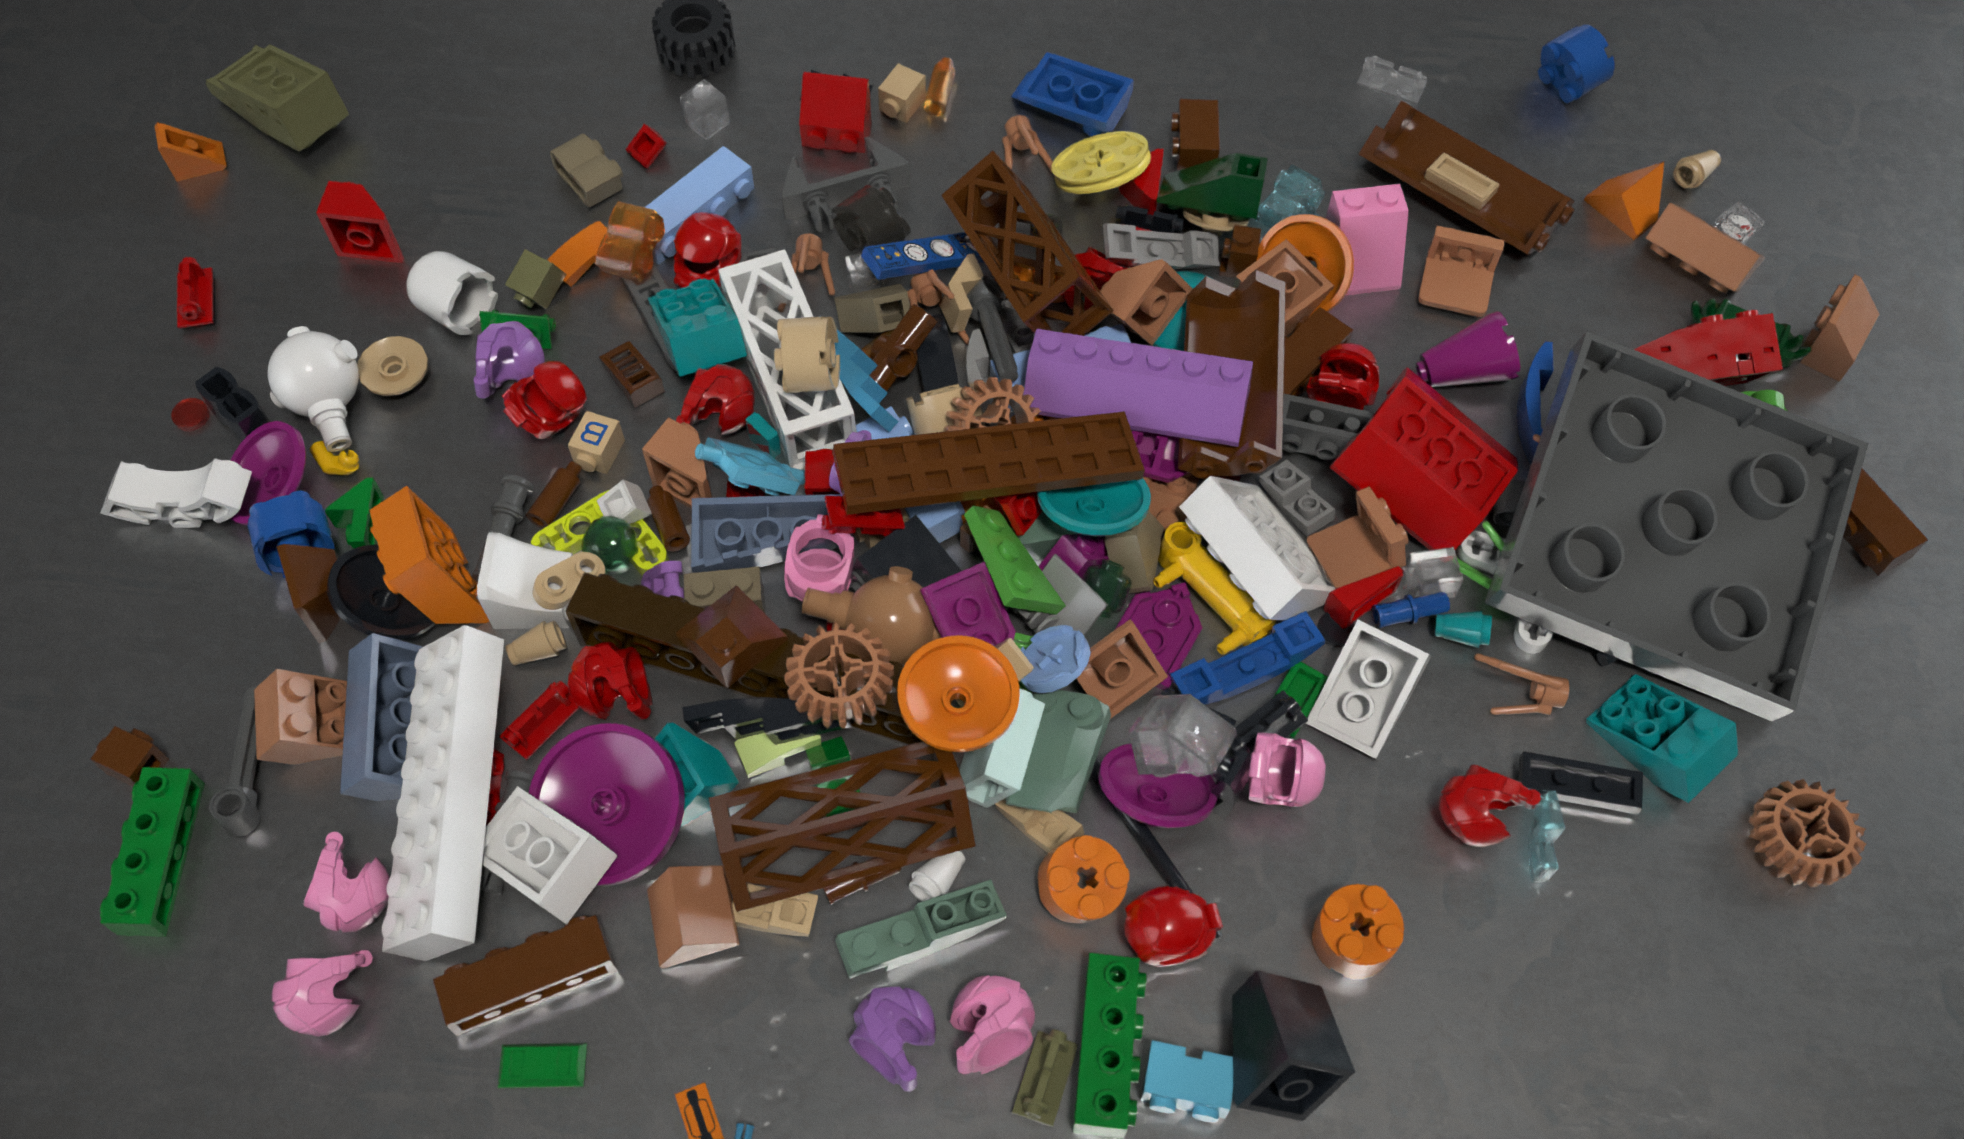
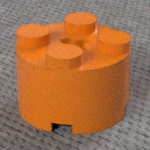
M1089 835L1076 837L1051 850L1042 860L1037 877L1040 900L1051 915L1063 922L1088 923L1107 916L1120 905L1127 890L1130 874L1121 855L1112 845L1100 838ZM1080 873L1086 876L1085 883L1087 886L1080 888L1077 884L1080 880L1078 875Z
M1364 884L1347 885L1333 892L1325 901L1314 924L1312 932L1313 947L1320 961L1329 969L1332 968L1343 974V977L1356 980L1370 978L1381 972L1399 949L1404 938V922L1398 906L1382 887Z

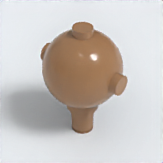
M890 567L889 575L867 581L855 593L843 590L841 593H829L808 588L803 599L802 614L826 619L830 623L836 622L839 624L840 629L846 630L847 626L852 622L855 625L856 633L867 628L870 631V639L879 636L882 640V649H887L890 652V661L899 662L903 665L923 645L941 638L920 591L923 587L911 580L913 572L904 567Z

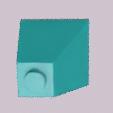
M667 723L655 737L671 754L683 781L685 805L680 828L711 811L710 797L729 793L739 783L720 750L675 723Z

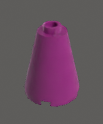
M1499 311L1492 312L1421 353L1420 362L1415 363L1418 376L1431 387L1517 379L1519 376L1516 373L1520 372L1521 368L1520 359L1513 335L1507 336L1506 332L1503 331L1502 327L1509 325L1506 318Z

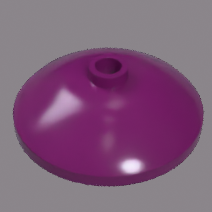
M281 421L269 422L252 431L238 446L230 461L236 462L242 468L252 471L241 508L231 519L248 526L249 510L254 504L298 491L306 468V449L304 440L295 427Z
M1153 743L1125 744L1111 750L1104 757L1100 766L1099 783L1104 794L1122 813L1143 824L1159 828H1183L1202 822L1214 810L1217 796L1211 793L1215 785L1211 774L1195 759L1176 749Z

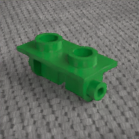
M498 310L479 312L482 332L490 324L518 321L533 333L542 348H552L550 332H555L556 319L550 318L548 314L533 316L499 313Z

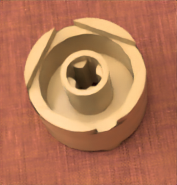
M833 317L778 319L777 333L779 341H781V348L775 349L774 362L776 370L783 371L782 384L784 392L797 393L835 390L840 380V355H836L834 343H839Z
M974 381L967 382L968 387L974 390ZM959 384L920 393L921 401L915 403L912 396L905 399L914 435L945 432V426L953 425L954 419L948 418L945 413L947 411L956 412L958 407L952 402L954 397L965 399ZM981 405L974 412V416L983 414Z

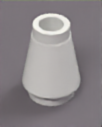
M961 851L930 859L912 873V880L909 883V889L912 894L921 902L947 894L966 861Z

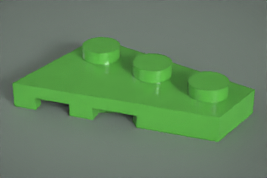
M972 506L964 514L1004 606L1057 615L1066 607L1000 511Z

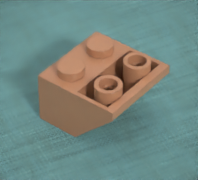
M1855 274L1846 287L1841 284L1838 285L1828 302L1833 306L1830 308L1825 305L1814 322L1816 324L1815 327L1819 328L1818 331L1812 328L1801 346L1810 347L1811 352L1802 358L1800 363L1839 382L1854 363L1879 316V312L1862 278Z
M276 669L254 689L257 760L296 765L342 756L347 681Z

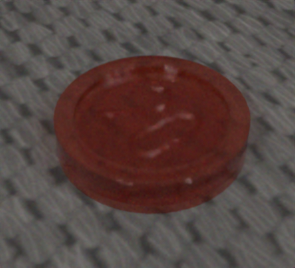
M188 398L180 401L171 413L173 423L182 431H195L203 427L210 417L207 405L197 398Z

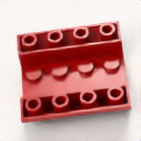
M1406 367L1386 392L1388 396L1362 431L1347 443L1330 468L1358 491L1370 486L1378 499L1382 497L1386 501L1390 509L1391 519L1397 524L1400 523L1409 534L1444 561L1487 516L1517 473L1518 459Z

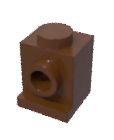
M1234 225L1232 238H1225L1219 276L1236 278L1238 274L1256 262L1261 235L1260 228Z

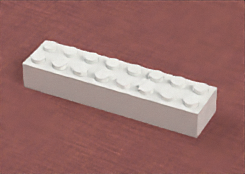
M463 625L419 649L414 662L416 677L415 685L410 695V703L412 705L410 724L405 735L407 750L401 769V777L403 779L401 798L396 808L398 824L396 837L391 849L393 864L391 877L387 883V894L389 897L386 917L382 924V935L384 936L382 952L422 961L433 959L475 943L504 639L467 625Z

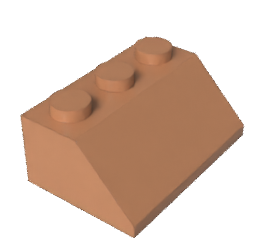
M1672 203L1668 204L1646 236V239L1653 242L1650 246L1651 250L1665 258H1668L1670 253L1682 260L1679 264L1681 268L1695 276L1700 271L1711 277L1708 284L1725 294L1729 289L1738 292L1766 258Z

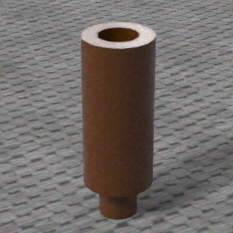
M570 461L565 469H557L526 513L529 521L542 529L555 521L580 484L578 475L582 471V467L579 464Z
M653 486L649 490L650 497L647 500L652 518L665 549L668 551H679L689 544V534L672 494L664 491L662 486Z

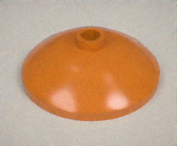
M1299 214L1281 220L1263 237L1259 244L1257 260L1287 239L1309 262L1314 261L1316 269L1334 285L1332 291L1311 315L1319 307L1327 312L1331 311L1342 301L1352 283L1354 255L1349 240L1336 224L1321 216Z
M959 635L935 639L919 648L908 659L902 669L898 681L897 695L899 709L906 725L920 740L940 750L968 752L990 745L1007 731L1018 710L1020 689L1016 672L1001 651L983 640ZM955 699H960L965 705L961 708H955L951 705V702Z

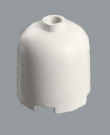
M434 251L422 256L413 265L406 282L407 294L411 303L418 310L458 335L471 334L470 328L480 321L479 312H492L498 298V293L493 291L492 281H495L494 276L445 251Z

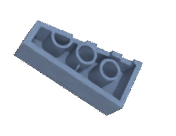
M827 494L826 496H840V494ZM825 495L692 498V573L749 567L761 568L784 562L788 543H790V537L794 529L809 520H815L818 514L828 515L824 499ZM817 538L810 540L799 553L810 549L830 550L839 546L829 539Z

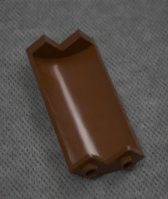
M1402 100L1384 129L1376 125L1359 152L1360 156L1500 239L1505 240V242L1527 255L1532 254L1534 251L1541 253L1558 224L1565 226L1575 211L1571 207L1575 202L1572 198L1553 189ZM1443 153L1500 184L1497 193L1480 210L1424 178L1426 170Z
M1255 270L1237 288H1233L1206 276L1187 295L1184 351L1252 361L1253 368L1239 446L1179 437L1178 469L1191 472L1198 478L1234 476L1247 473H1262L1267 467L1282 459L1286 282Z

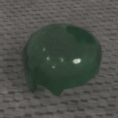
M612 515L602 516L594 520L585 531L581 550L582 552H590L597 555L604 563L606 574L614 576L625 573L630 569V560L638 553L636 532L626 520Z

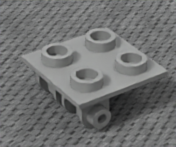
M1054 554L1042 572L1066 607L1057 615L1013 608L1012 610L1035 633L1049 627L1067 625L1072 626L1075 631L1079 630L1085 636L1108 604L1057 554Z

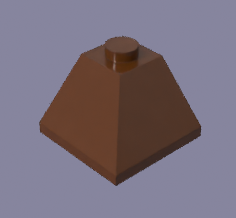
M291 544L277 546L294 610L318 643H323L328 640L341 619L333 609L327 595V579L333 564L339 556L334 549Z
M737 585L676 632L679 640L726 689L788 640L787 635Z

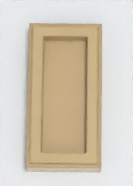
M1443 153L1426 170L1424 176L1427 180L1478 210L1497 193L1500 185L1446 153Z

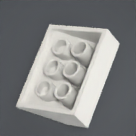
M1209 476L1179 506L1187 516L1185 519L1186 524L1196 534L1202 535L1209 543L1207 549L1210 554L1219 562L1226 564L1232 572L1230 574L1231 580L1240 589L1247 590L1255 600L1252 603L1253 607L1265 619L1287 620L1304 611L1308 612L1323 606L1329 592L1336 589L1331 585L1307 544L1257 485Z

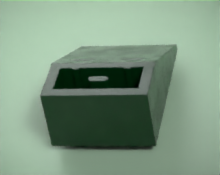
M1233 153L1166 174L1160 187L1157 202L1164 203V206L1170 209H1182L1184 207L1197 209L1199 213L1205 215L1223 213L1229 214L1230 217L1236 220L1257 219L1268 158Z

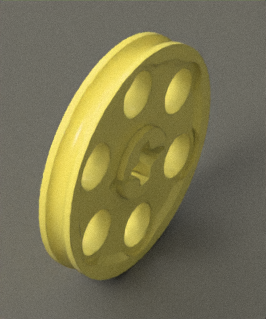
M1128 131L1108 132L1088 137L1069 146L1054 159L1051 170L1056 186L1062 191L1073 194L1096 193L1118 187L1136 178L1150 164L1151 153L1147 139L1138 133Z

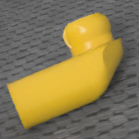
M324 441L315 442L309 448V452L327 475L349 476L359 468V456L352 450H348L347 455L345 451H341L339 455H334L332 452L327 451Z

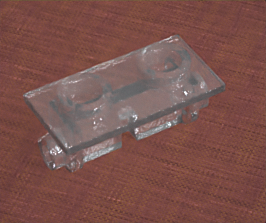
M1375 55L1373 58L1366 57L1362 68L1364 70L1357 81V85L1417 105L1427 85L1428 77L1423 76L1422 71L1418 72L1404 66H1400L1399 71L1393 70L1395 63L1383 60Z

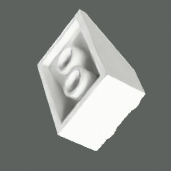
M1357 620L1307 718L1308 722L1306 724L1377 759L1431 656L1414 646Z
M517 786L486 826L482 865L559 920L568 924L618 855L591 834Z

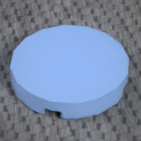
M1067 625L1049 627L1036 633L1030 639L1032 644L1026 650L1024 647L1020 649L1034 667L1032 672L1022 678L1020 682L1029 691L1040 694L1054 692L1068 686L1080 676L1088 665L1091 654L1088 641L1079 630L1075 631L1072 626Z

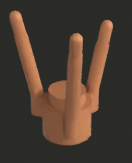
M1023 115L1010 118L1005 124L1007 136L1002 138L1005 148V163L1012 170L1013 147L1017 150L1029 148L1033 155L1040 154L1052 172L1051 166L1053 161L1039 141L1037 133L1032 130L1029 119Z
M814 234L800 235L796 240L795 253L791 259L795 274L797 270L799 273H803L804 269L811 270L816 268L818 264H821L828 293L833 296L835 289L828 264L829 254L822 251V240ZM781 303L778 306L779 312L784 311L786 303Z
M934 270L915 274L910 282L911 289L907 291L910 307L913 304L918 306V301L925 306H934L937 303L941 306L943 300L942 293L949 299L954 298V294L938 278ZM966 331L957 332L964 343L968 345L970 338Z
M1479 653L1475 654L1474 658L1477 661L1532 680L1530 698L1535 699L1537 704L1493 707L1490 709L1492 715L1523 713L1550 715L1552 707L1563 708L1569 695V680L1567 678L1540 674Z

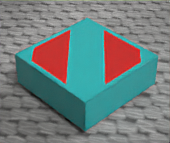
M754 412L748 416L745 421L749 439L760 450L768 452L773 458H776L781 454L779 433L758 413Z

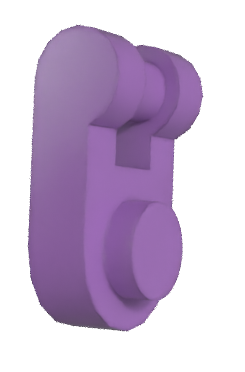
M665 561L655 565L643 574L641 585L662 596L676 595L684 598V588L680 587L679 575L683 574L682 562Z

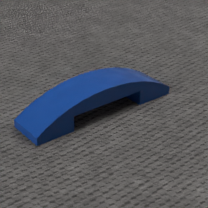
M1545 341L1535 355L1521 385L1517 402L1519 438L1530 465L1538 446V442L1533 440V436L1535 434L1541 436L1543 429H1541L1540 390L1544 391L1554 371L1553 342Z
M1304 611L1272 626V634L1210 663H1207L1205 658L1170 673V678L1182 698L1193 703L1194 707L1214 703L1245 692L1280 675L1317 651L1325 644V639L1307 611Z

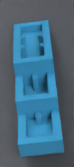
M837 330L839 343L834 344L836 355H840L841 382L861 407L890 432L899 421L879 404L888 393L869 376L878 365Z

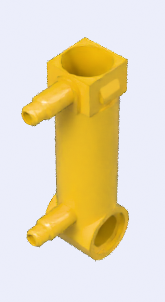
M1186 522L1170 524L1161 541L1158 557L1159 563L1165 569L1154 578V585L1161 588L1182 576L1230 626L1232 633L1217 645V651L1221 655L1235 650L1240 645L1247 646L1269 635L1272 626L1275 625L1277 620L1265 619L1255 610L1252 604L1255 600L1247 590L1240 589L1231 580L1230 573L1201 544V535L1191 530Z

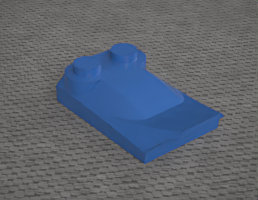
M1046 52L1038 66L1027 72L1011 97L1080 123L1087 135L1095 136L1114 130L1127 109L1133 91V79Z

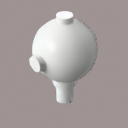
M305 326L295 327L288 331V338L277 346L268 364V381L272 390L270 398L279 408H287L293 413L309 417L311 424L320 430L327 451H342L352 444L345 424V417L347 416L345 406L353 398L358 386L359 372L355 360L358 356L357 350L347 340L340 341L326 333L309 331V328Z

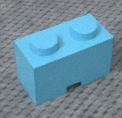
M1152 1040L1148 1050L1140 1101L1150 1103L1149 1108L1157 1112L1175 1113V1109L1193 1112V1118L1205 1122H1218V1117L1225 1119L1231 1109L1233 1094V1057L1207 1051L1202 1052L1201 1059L1185 1056L1186 1047Z

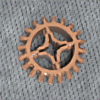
M988 377L986 383L983 380L977 379L974 381V390L967 386L961 388L964 400L957 397L952 399L953 404L958 408L956 412L947 411L945 413L948 418L954 420L953 425L945 426L944 430L954 431L970 429V427H987L983 426L982 422L989 424L992 422L998 425L1012 424L1009 418L1011 409L1008 408V404L1014 411L1016 423L1034 422L1033 418L1038 416L1041 411L1037 407H1030L1035 398L1029 394L1023 395L1025 388L1022 385L1016 384L1012 387V381L1005 378L1000 383L997 377ZM993 398L992 404H988L986 411L982 415H973L983 402Z
M834 622L832 631L825 632V629L819 625L816 637L805 633L803 637L805 646L794 644L792 648L794 657L787 658L786 667L789 672H786L784 675L785 683L789 687L787 690L789 699L796 701L797 711L800 713L808 711V719L812 723L822 716L823 725L827 729L833 720H839V725L843 729L847 726V719L853 718L857 724L861 725L863 722L862 713L864 712L874 717L877 713L875 704L885 706L887 702L885 692H891L893 689V681L890 678L894 675V667L889 663L891 660L890 652L887 649H882V640L879 636L870 639V631L867 628L856 633L855 625L852 622L847 626L846 630H840L839 624ZM845 653L856 655L861 659H852ZM829 655V657L826 660L817 663L819 660ZM838 664H841V670L844 673V676L841 677L840 687L838 686L837 677H835V674L838 673ZM817 687L818 691H828L832 693L835 698L821 695L818 692H816L813 688ZM863 687L855 694L849 696L851 691L855 688Z
M1804 779L1796 780L1793 784L1787 780L1780 783L1777 787L1768 789L1763 794L1764 797L1755 803L1753 808L1755 812L1748 821L1754 826L1750 831L1749 838L1759 841L1755 846L1754 853H1765L1768 857L1765 859L1764 866H1772L1774 864L1779 868L1777 878L1790 874L1793 885H1800L1806 881L1810 888L1817 887L1821 883L1827 886L1834 884L1840 878L1844 879L1851 874V870L1860 863L1862 857L1859 854L1864 851L1866 843L1859 838L1864 835L1866 829L1854 824L1859 819L1860 813H1849L1846 809L1849 805V800H1837L1835 798L1836 788L1823 792L1820 781L1808 786ZM1803 853H1809L1817 858L1809 857Z

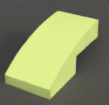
M765 733L738 739L734 742V746L747 777L751 778L785 765L786 757L821 745V737L819 734L775 745Z

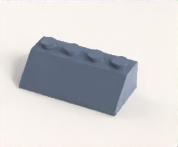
M372 633L349 650L340 794L373 801L401 798L403 783L401 769L407 750L405 735L410 724L412 709L410 695L414 688L416 677L414 662L419 649L423 646Z

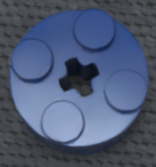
M1587 24L1580 27L1577 25L1542 47L1540 55L1541 67L1538 69V75L1544 84H1553L1559 90L1560 98L1569 104L1612 78L1615 69L1613 56L1607 57L1604 49L1609 45L1597 29Z
M294 491L289 495L256 503L249 510L248 530L255 560L259 569L266 574L272 576L271 571L282 573L283 578H285L277 550L279 545L291 544L335 550L325 510L319 502L310 497L308 492Z

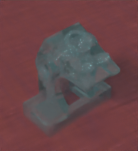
M1291 164L1287 171L1283 169L1277 176L1274 183L1275 190L1260 205L1257 219L1255 220L1272 228L1283 220L1281 219L1283 216L1286 218L1299 214L1320 216L1316 211L1325 196V191L1322 190L1321 179Z

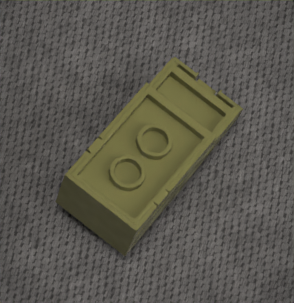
M271 44L264 49L255 45L249 53L213 78L205 80V84L212 95L261 132L299 152L310 147L317 138L328 130L337 127L340 121L350 115L326 71Z

